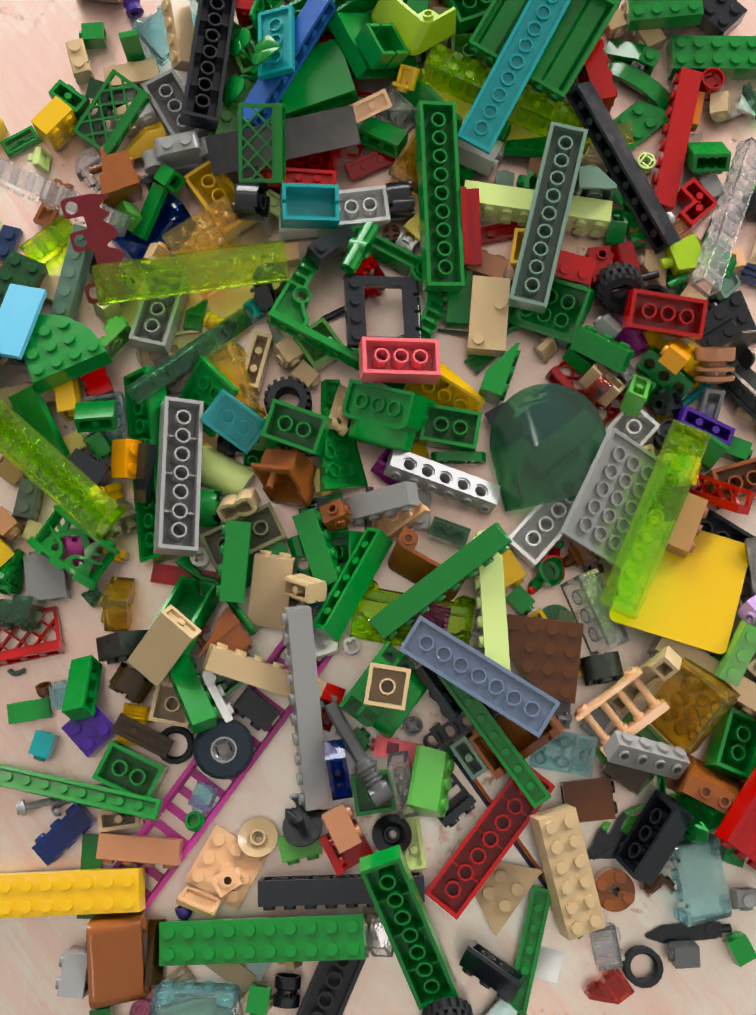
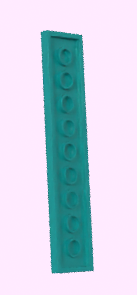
M528 0L457 133L458 139L489 155L571 0Z

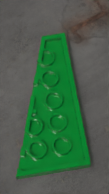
M325 379L321 382V415L329 417L337 388L341 385L340 380ZM349 419L348 426H347V427H348V431H349V427H350V424H351V420H350V419ZM329 429L320 455V492L361 489L368 486L356 440L348 437V431L343 437L337 434V431L334 429Z

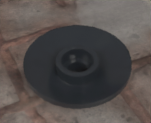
M384 815L374 824L372 830L373 843L379 851L400 845L402 852H404L411 843V827L399 815ZM392 830L397 833L395 838H392L390 835Z

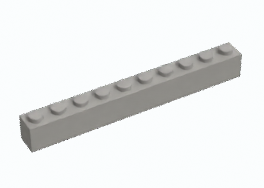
M308 605L283 608V613H281L282 626L285 625V633L283 634L284 646H287L285 664L289 666V674L286 675L288 686H291V694L288 695L290 706L293 707V714H290V720L295 728L292 740L293 745L297 749V753L294 754V761L299 770V773H296L297 785H300L301 793H298L299 805H302L306 811L330 807L312 611Z

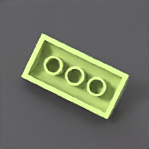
M202 441L201 485L208 489H221L222 497L238 494L243 489L250 487L257 476L252 469L229 456H225L224 453L217 451L216 448Z

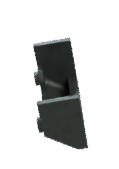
M756 330L740 331L729 346L736 347L735 361L726 362V366L735 367V371L726 372V374L735 375V380L718 385L756 420V373L751 369L755 362V353L749 348L756 337Z

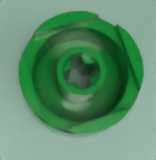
M201 489L199 528L221 525L220 522L222 521L216 512L221 501L220 496H223L221 489Z

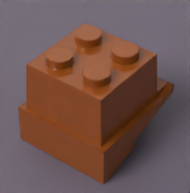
M100 147L101 164L89 167L88 169L91 175L102 172L100 174L101 194L108 195L102 201L103 209L109 212L110 215L121 199L131 204L141 200L140 193H142V187L140 184L142 179L139 172H135L133 158L128 157L126 150L107 155L104 147Z
M274 447V449L266 448L260 464L251 463V468L263 484L262 489L270 501L310 506L315 492L312 486L317 466L311 462V459L304 457L301 451L293 448L290 450H284L279 447Z
M229 607L224 609L214 624L215 630L207 642L201 635L198 637L196 643L201 648L198 654L199 658L207 653L210 643L214 645L217 642L228 645V649L232 651L240 649L248 652L252 648L250 645L253 643L252 639L239 624L240 620Z

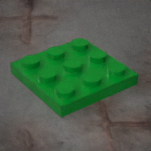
M200 356L179 398L204 401V414L222 388L235 398L239 389L206 357ZM203 423V431L209 437H215L216 432Z

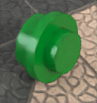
M199 811L189 812L185 817L186 828L192 832L203 828L205 823L204 815Z

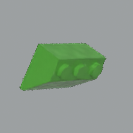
M416 745L407 805L423 817L445 818L446 811L449 808L448 793L452 787L451 773L454 770L455 763L454 759L447 752L423 745Z

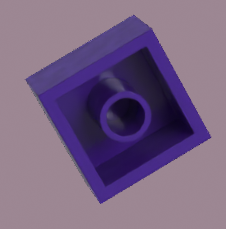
M97 701L94 717L77 721L70 719L62 727V730L87 758L94 757L117 736V734L111 731L115 724L114 719Z

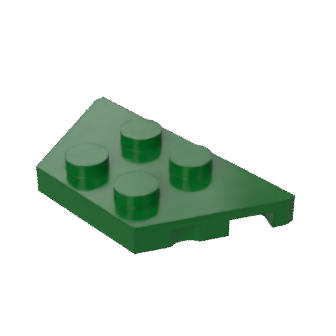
M637 100L613 120L631 152L663 127L664 123L667 122L665 117L666 110Z

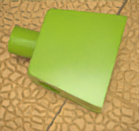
M695 233L669 246L665 252L666 257L659 259L660 269L670 268L674 276L697 274L699 270L703 272L708 266Z

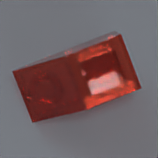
M611 967L604 971L602 978L598 981H591L586 986V990L583 991L590 1000L617 1005L635 992L616 967L614 969Z

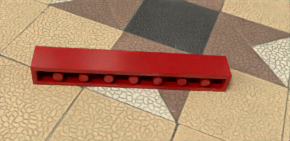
M681 67L672 79L674 88L669 94L668 100L671 102L665 113L667 122L664 123L661 134H664L658 146L660 155L657 157L654 165L657 168L656 174H653L651 180L652 189L666 213L671 212L675 208L703 73Z

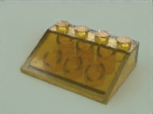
M685 657L682 659L680 670L664 683L654 697L655 699L662 697L670 709L652 721L651 724L673 746L683 748L688 756L697 751L740 697V694L726 681Z

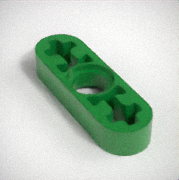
M481 451L431 452V460L440 464L486 463V453Z

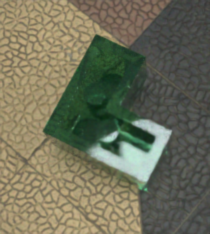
M13 595L12 600L0 599V626L5 630H14V628H21L22 631L32 632L33 629L40 630L44 606L33 596Z

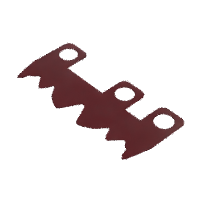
M85 194L66 198L60 202L66 219L84 216L87 229L72 232L70 240L73 250L76 252L89 249L94 251L102 281L87 284L84 288L87 300L91 304L111 300L115 297L119 298L134 289L121 283L125 272L117 270L122 262L124 251L108 246V243L119 233L112 224L103 221L109 215V212L100 208L102 201L108 197L106 194ZM68 202L77 204L78 211L75 214L66 212L65 206ZM77 235H84L86 237L87 244L84 247H78L75 244L74 239ZM92 287H98L101 290L100 298H91L89 290Z

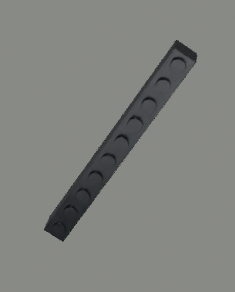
M589 81L575 85L566 94L569 103L584 129H588L587 134L614 182L617 184L619 191L655 254L666 251L669 246L680 241L681 238L592 82Z

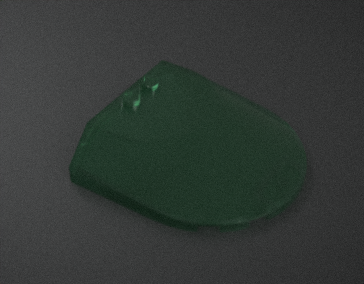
M559 384L533 385L514 394L498 411L490 432V451L498 485L501 486L500 493L505 512L540 505L578 494L606 435L605 426L598 410L580 392Z

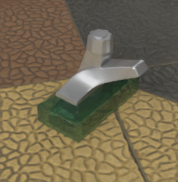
M748 82L742 88L740 102L733 105L732 119L741 114L749 115L753 119L756 118V92L750 82Z

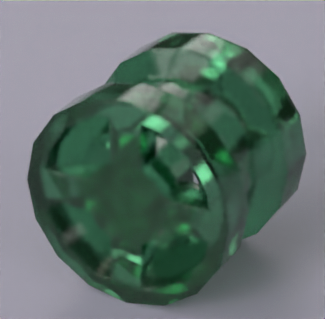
M97 587L93 591L89 589L81 594L93 608L97 606L100 600L106 598Z

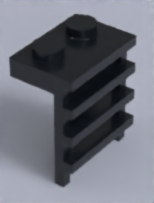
M453 772L451 773V778L454 781L451 788L457 784L461 791L448 801L449 808L446 811L445 818L437 817L445 828L448 825L451 828L460 821L458 817L463 813L466 815L475 808L473 804L477 802Z

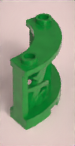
M55 504L53 507L55 509L37 535L35 537L31 536L27 543L37 553L46 556L49 559L48 562L61 571L65 568L66 573L72 575V579L93 591L98 585L96 582L115 556L120 553L116 548L117 544L109 538L103 539L87 528L72 515L73 511L66 506L59 507ZM64 518L65 523L61 526L60 521ZM73 524L77 528H70V526ZM79 535L84 548V556L75 554L68 556L64 560L62 558L64 543L61 537ZM89 537L92 538L93 540H95L96 542H93V543L91 544V543H90V540H89ZM55 540L59 544V549L57 551L53 550V546L57 545V543L54 542ZM98 547H103L109 551L101 562L93 559V556L103 555L97 552ZM75 559H82L84 560V563L78 561L79 566L76 567L74 566L73 561ZM92 564L99 565L90 577Z

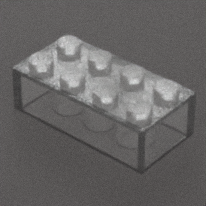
M598 568L579 574L560 585L576 623L584 624L582 637L590 655L600 654L630 641L624 626L613 622L609 617L612 604L611 595L606 589Z

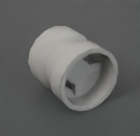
M417 716L407 717L403 723L404 732L410 736L420 734L423 729L422 720Z

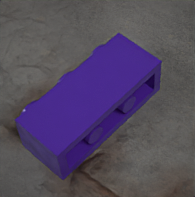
M689 406L676 409L672 418L682 423L684 434L703 443L711 436H714L730 446L735 432V428Z

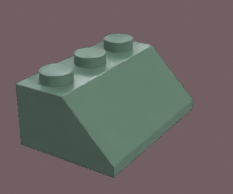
M592 165L580 166L573 195L612 201L617 190V184L599 167H592Z

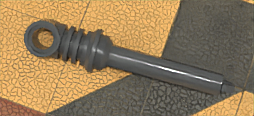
M330 695L333 702L325 706L321 700V709H325L353 758L356 770L354 774L360 778L363 777L362 782H366L364 786H368L367 791L378 808L393 799L394 795L385 779H381L383 776H379L380 771H376L378 768L377 760L374 761L372 757L367 756L336 702L338 697Z

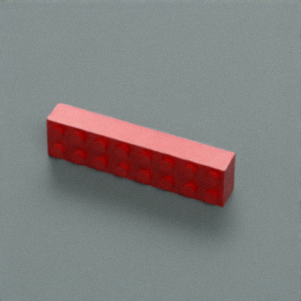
M531 767L551 794L556 786ZM510 776L425 889V894L457 920L530 822L529 816L536 814L542 804L534 809Z

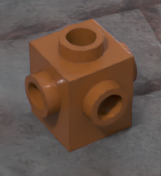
M341 499L332 500L328 504L319 507L323 523L330 531L341 529L347 524L352 523L350 515H352L349 504H345Z

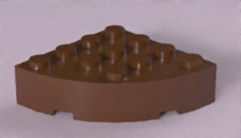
M507 614L509 653L520 673L530 684L556 700L575 704L584 624Z

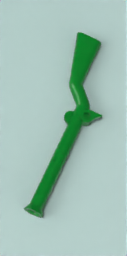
M183 556L175 562V564L198 581L204 580L221 584V578L218 580L215 577L203 575L197 566L192 564L190 557ZM226 602L247 629L249 636L255 635L259 629L254 627L236 602Z

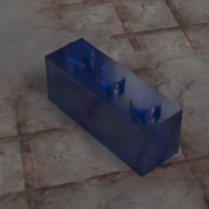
M344 739L323 742L332 799L352 798Z
M72 804L65 811L66 815L61 820L58 818L50 825L51 830L47 834L42 833L35 839L36 844L32 849L47 866L56 862L98 821L84 805Z

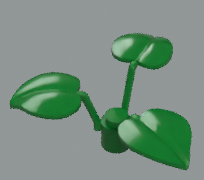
M242 28L230 42L229 54L232 57H236L242 51L254 66L251 69L253 77L235 74L226 82L223 90V102L227 108L244 91L245 79L257 82L259 78L258 65L281 49V46L271 36L267 35L260 39L255 46L253 58L245 51L252 38L251 32L247 28Z

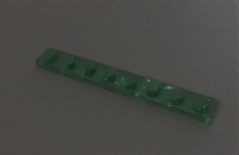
M245 308L238 309L126 386L125 388L134 404L141 403L194 366L200 356L207 357L251 326L253 323Z

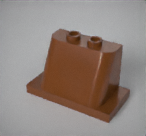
M686 753L690 762L689 766L678 780L664 777L666 779V788L677 794L685 793L726 815L745 783L704 766L705 762Z

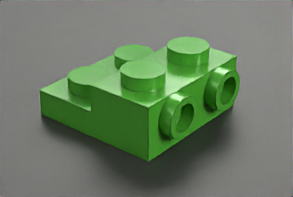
M116 315L105 323L103 330L107 335L99 339L111 360L130 342L128 337L131 327L128 325L129 322L121 315L119 317Z

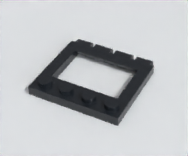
M344 276L347 348H358L362 336L382 337L367 336L364 288L402 289L404 337L392 338L422 339V331H416L422 329L421 314H419L421 308L418 281H412V277Z

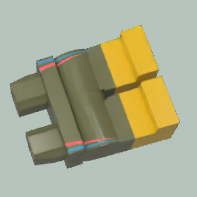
M119 482L106 485L104 488L102 486L88 490L81 501L95 523L100 526L99 530L101 533L107 531L112 538L122 533V526L127 533L133 532L138 526L134 520L137 513L121 493L122 487Z

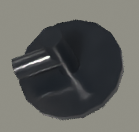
M299 807L293 810L289 809L285 813L286 817L283 820L282 831L284 838L290 844L296 847H306L313 844L319 838L322 832V821L315 810L306 811L303 807Z

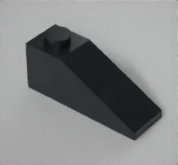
M347 225L341 226L320 236L307 247L305 258L319 271L347 249L350 239L352 237L356 238L357 235Z

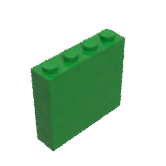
M337 12L328 26L357 79L397 78L399 68L371 69L355 41L356 36L364 25L372 23L371 13ZM408 55L402 63L415 68L419 66L414 55Z
M336 39L314 45L285 91L281 100L282 103L286 104L287 119L332 110L359 101L345 56Z

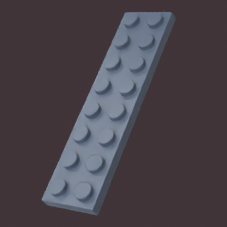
M421 615L399 648L406 655L540 738L561 703Z

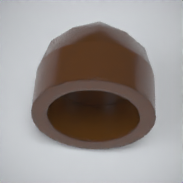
M49 681L35 686L36 692L41 698H45L44 695L50 697L53 692L51 682Z

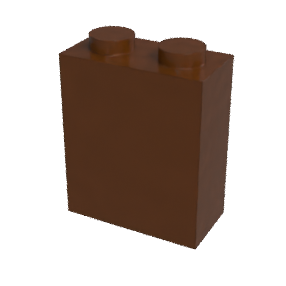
M610 777L559 782L562 804L567 803L576 808L579 822L616 819L615 814L618 813L616 801H613L612 794L615 793V785Z

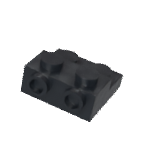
M714 302L707 307L708 311L706 313L703 337L698 339L703 347H724L731 343L740 332L723 302L720 304Z

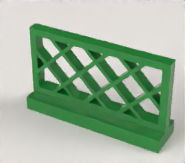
M112 69L72 131L99 150L101 146L96 143L95 136L105 134L106 142L102 147H104L106 154L116 153L152 97L115 69ZM115 75L121 79L122 87L112 88L111 81ZM134 88L138 91L135 98L127 99L126 89ZM123 90L125 100L115 101L113 92ZM110 92L112 102L102 104L101 96L103 93ZM125 103V113L117 115L116 105ZM113 105L114 116L104 117L103 107ZM95 108H100L102 118L92 119L91 111ZM115 119L116 127L112 130H107L105 120ZM102 121L104 131L94 133L93 122ZM90 123L91 133L83 134L79 131L83 124Z
M238 103L239 182L286 183V104ZM243 108H251L255 112L249 121L243 116ZM264 108H272V116L268 121L260 115ZM257 116L265 123L258 131L250 124ZM248 126L255 132L249 141L243 136V131ZM266 126L272 130V136L268 141L260 135ZM257 136L265 143L258 151L250 144ZM248 145L255 152L249 161L243 156V151ZM266 146L272 150V156L267 161L260 154ZM257 156L265 162L258 171L251 164ZM249 165L256 173L251 178H244V169ZM266 166L272 170V179H265L260 174Z

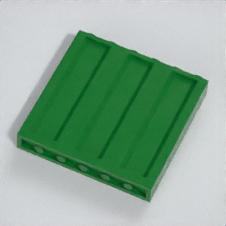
M492 0L468 41L470 53L475 56L480 55L485 58L487 63L494 65L528 0ZM571 0L527 83L533 86L535 91L547 94L552 101L563 103L566 94L570 91L619 8L621 0Z

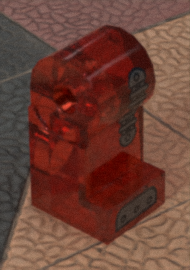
M602 374L575 401L588 412L613 384Z

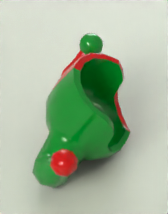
M558 540L556 546L549 551L548 556L542 558L537 563L536 575L528 584V594L533 595L544 586H556L564 579V560L560 557V550L564 546L563 541Z

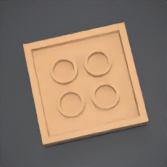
M216 825L185 880L204 892L220 898L210 879L234 864L236 868L239 867L244 875L242 879L244 883L220 899L223 900L224 904L237 911L268 855L261 858L247 856L238 845V837ZM225 877L224 881L226 884H231L232 879Z

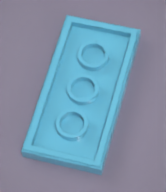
M16 284L9 285L0 307V356L22 360L47 296L45 289Z

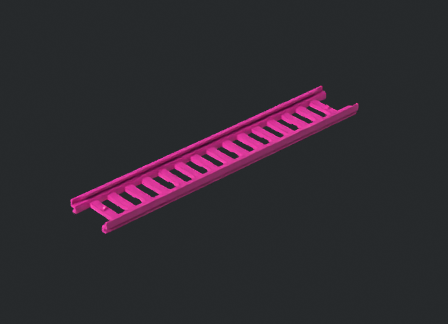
M283 638L265 662L273 664V661L285 665L284 669L289 670L285 660L280 657L287 647L284 646ZM334 655L325 656L321 662L316 661L318 676ZM248 684L247 687H250L280 712L279 719L274 726L270 725L266 730L268 734L262 742L252 736L256 750L248 767L238 776L229 778L232 783L224 791L196 769L198 765L193 758L163 798L157 822L147 820L137 835L147 836L153 826H155L169 838L184 839L182 863L293 712V707L290 704L286 709H283L256 689L255 686ZM190 776L220 798L214 807L184 786ZM178 793L207 814L203 828L196 831L189 841L159 819L167 809L185 823L187 813L172 803ZM117 861L112 868L124 867V865H122V861ZM134 862L137 866H142V863ZM180 865L175 866V869H168L165 874H162L155 867H145V872L158 881L152 892L145 887L146 909L142 911H147Z

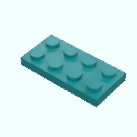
M292 4L258 13V42L264 36L269 35L281 46L280 50L258 65L259 79L262 81L294 73L295 8Z

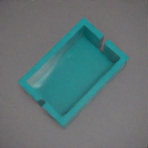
M282 183L280 189L281 228L337 229L340 222L338 205L339 185Z

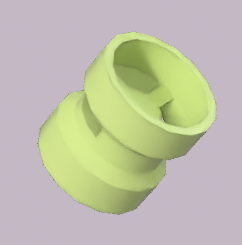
M644 152L639 155L637 163L645 177L648 176L655 165L656 159L653 154Z

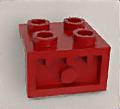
M355 818L352 819L354 825L358 823ZM329 832L319 838L337 876L342 875L347 869L360 863V858L373 854L365 836L361 837V843L340 854Z

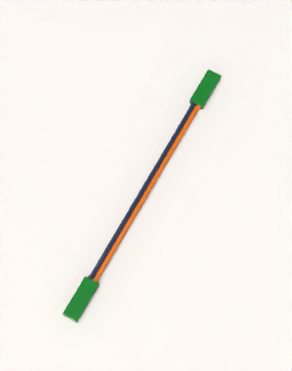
M440 722L430 728L429 731L441 726ZM451 741L442 746L443 751L447 752L454 759L456 765L487 807L492 801L477 779L471 780L457 757L454 756L453 751L449 747L454 742ZM517 838L514 846L529 867L541 869L521 840ZM542 871L538 879L544 888H548Z

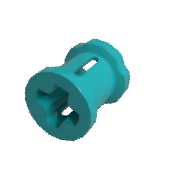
M254 298L247 300L242 305L251 316V322H257L266 315L265 312L260 310L259 305L255 304Z

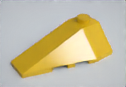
M440 362L441 376L436 384L408 383L404 389L405 391L414 392L437 402V405H446L478 412L486 401L484 397L442 362Z

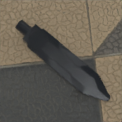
M714 920L666 924L647 932L645 937L663 944H667L669 941L709 940L722 937V933L732 932L731 924H721L720 921Z

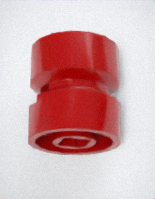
M716 67L707 68L702 74L699 91L705 92L704 101L709 102L710 93L719 92L725 82L724 73Z

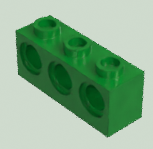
M653 345L636 364L638 371L644 376L648 375L659 388H666L667 391L677 389L676 383H682L684 390H679L682 399L697 381L684 369H681L675 375L658 362L662 356L659 354L661 351ZM647 359L654 360L655 366L650 367L647 364ZM661 371H667L670 377L668 379L663 378Z

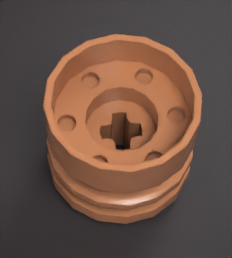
M695 347L694 360L703 362V366L694 367V371L703 372V374L694 375V380L707 384H722L734 381L735 375L726 374V372L735 371V367L726 366V362L735 361L736 347Z

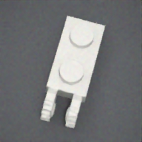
M204 669L202 673L204 682L224 721L229 722L233 720L232 714L235 711L230 702H225L223 696L226 694L221 684H216V674Z

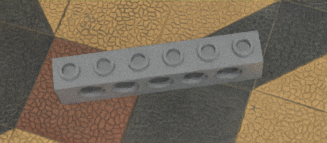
M392 449L388 455L384 475L391 479L402 482H415L418 488L443 496L445 499L459 502L464 506L478 509L483 513L490 514L498 505L501 488L499 485L411 452H401Z

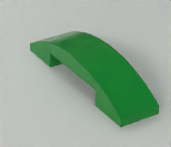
M613 60L608 66L609 70L612 71L614 82L617 84L620 81L648 98L649 104L665 110L670 103L668 100L670 93L644 71L619 60Z

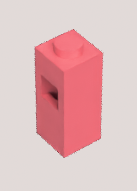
M377 735L376 739L372 738L370 750L373 751L375 756L414 763L416 745L422 744Z

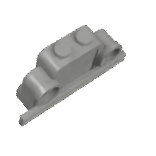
M187 131L154 140L155 149H148L142 153L145 165L144 170L148 175L141 176V184H145V176L156 174L163 162L175 170L186 167H193L195 169L208 161L210 157L205 137L199 139L196 131Z

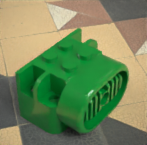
M350 379L342 407L343 414L352 419L348 437L359 442L390 450L411 452L416 433L421 429L423 420L428 421L429 417L425 416L427 404L436 405L437 402L414 392Z
M387 641L372 660V663L411 669L405 711L364 705L370 664L340 703L339 707L362 725L373 727L386 738H391L423 696L427 687L419 681L414 663Z

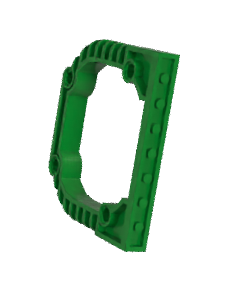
M355 226L351 230L357 235L361 226ZM377 235L372 243L371 255L373 258L407 275V277H412V281L419 282V291L423 295L424 308L421 314L422 329L416 331H422V339H430L442 317L444 309L443 293L423 292L422 273H420L422 272L421 256L415 255L405 247H400L392 243L391 240ZM305 253L291 279L287 281L268 313L266 323L359 371V353L355 352L352 348H347V346L337 343L334 338L326 337L308 327L309 318L306 309L311 299V292L308 288L317 275L318 270L305 258ZM407 383L383 384L391 388L403 390Z

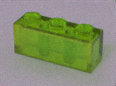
M62 214L19 246V249L25 256L47 264L50 258L60 255L63 249L68 246L73 225Z

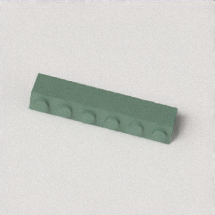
M73 224L72 232L85 230L87 227ZM77 235L74 242L78 247H84L87 244V239L84 235ZM69 239L50 314L76 320L94 254L93 249L76 252L73 250L71 240Z

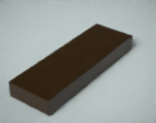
M120 713L111 730L113 733L164 759L175 741L123 713Z
M149 919L145 985L147 986L162 985L163 966H159V922L166 921V919Z

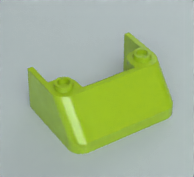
M378 0L371 13L372 23H378L379 25L381 23L394 24L410 52L409 55H419L456 34L455 7L440 15L430 9L417 14L405 4L408 0Z

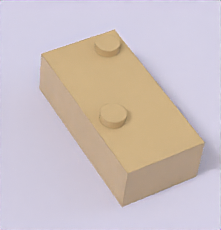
M473 275L466 354L501 357L505 354L509 309L507 303L510 294L511 278Z

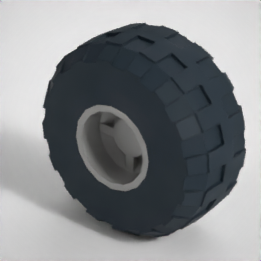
M217 718L216 727L197 733L193 745V755L201 771L212 778L225 780L236 777L245 771L253 757L254 743L250 732L242 723L234 719L225 722L223 718Z

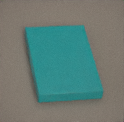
M223 388L199 419L245 454H248L260 438L266 421Z

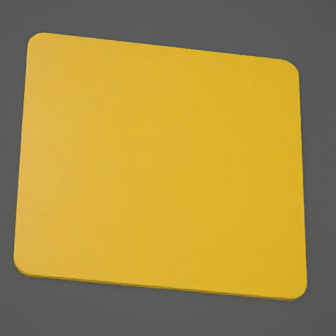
M647 514L621 569L609 611L610 619L615 623L715 654L725 653L728 648L748 566L745 543L701 530L699 536L695 535L693 540L696 542L693 552L688 553L683 558L662 549L672 521Z

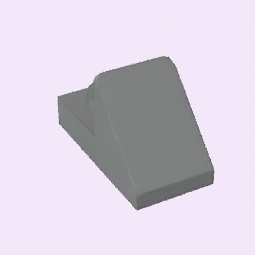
M706 387L699 397L701 403L699 412L718 420L726 391Z

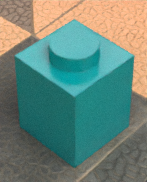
M36 730L28 754L34 755L33 759L45 762V759H52L60 735Z

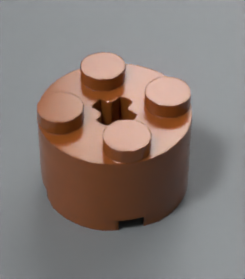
M605 867L595 873L594 881L602 908L611 912H620L627 909L634 902L635 886L632 879L625 872L616 868ZM611 885L616 887L613 894L609 892Z

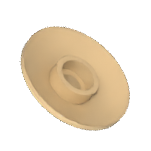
M256 817L249 819L241 826L238 832V845L242 852L249 857H265L277 845V829L266 818ZM262 837V841L259 843L255 842V839Z

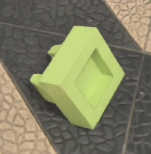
M35 147L34 154L30 153L28 155V162H32L33 166L42 172H49L52 155L42 147Z

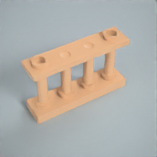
M638 666L624 672L625 676L589 703H583L575 710L574 716L578 722L584 718L600 738L598 747L604 755L603 747L610 738V735L604 732L590 714L597 707L600 706L616 726V731L627 732L631 735H635L670 709L662 697L655 699L641 681L639 676L643 672ZM631 682H633L649 703V707L643 712L637 709L623 690ZM615 694L633 715L632 720L627 724L620 720L607 703V700Z

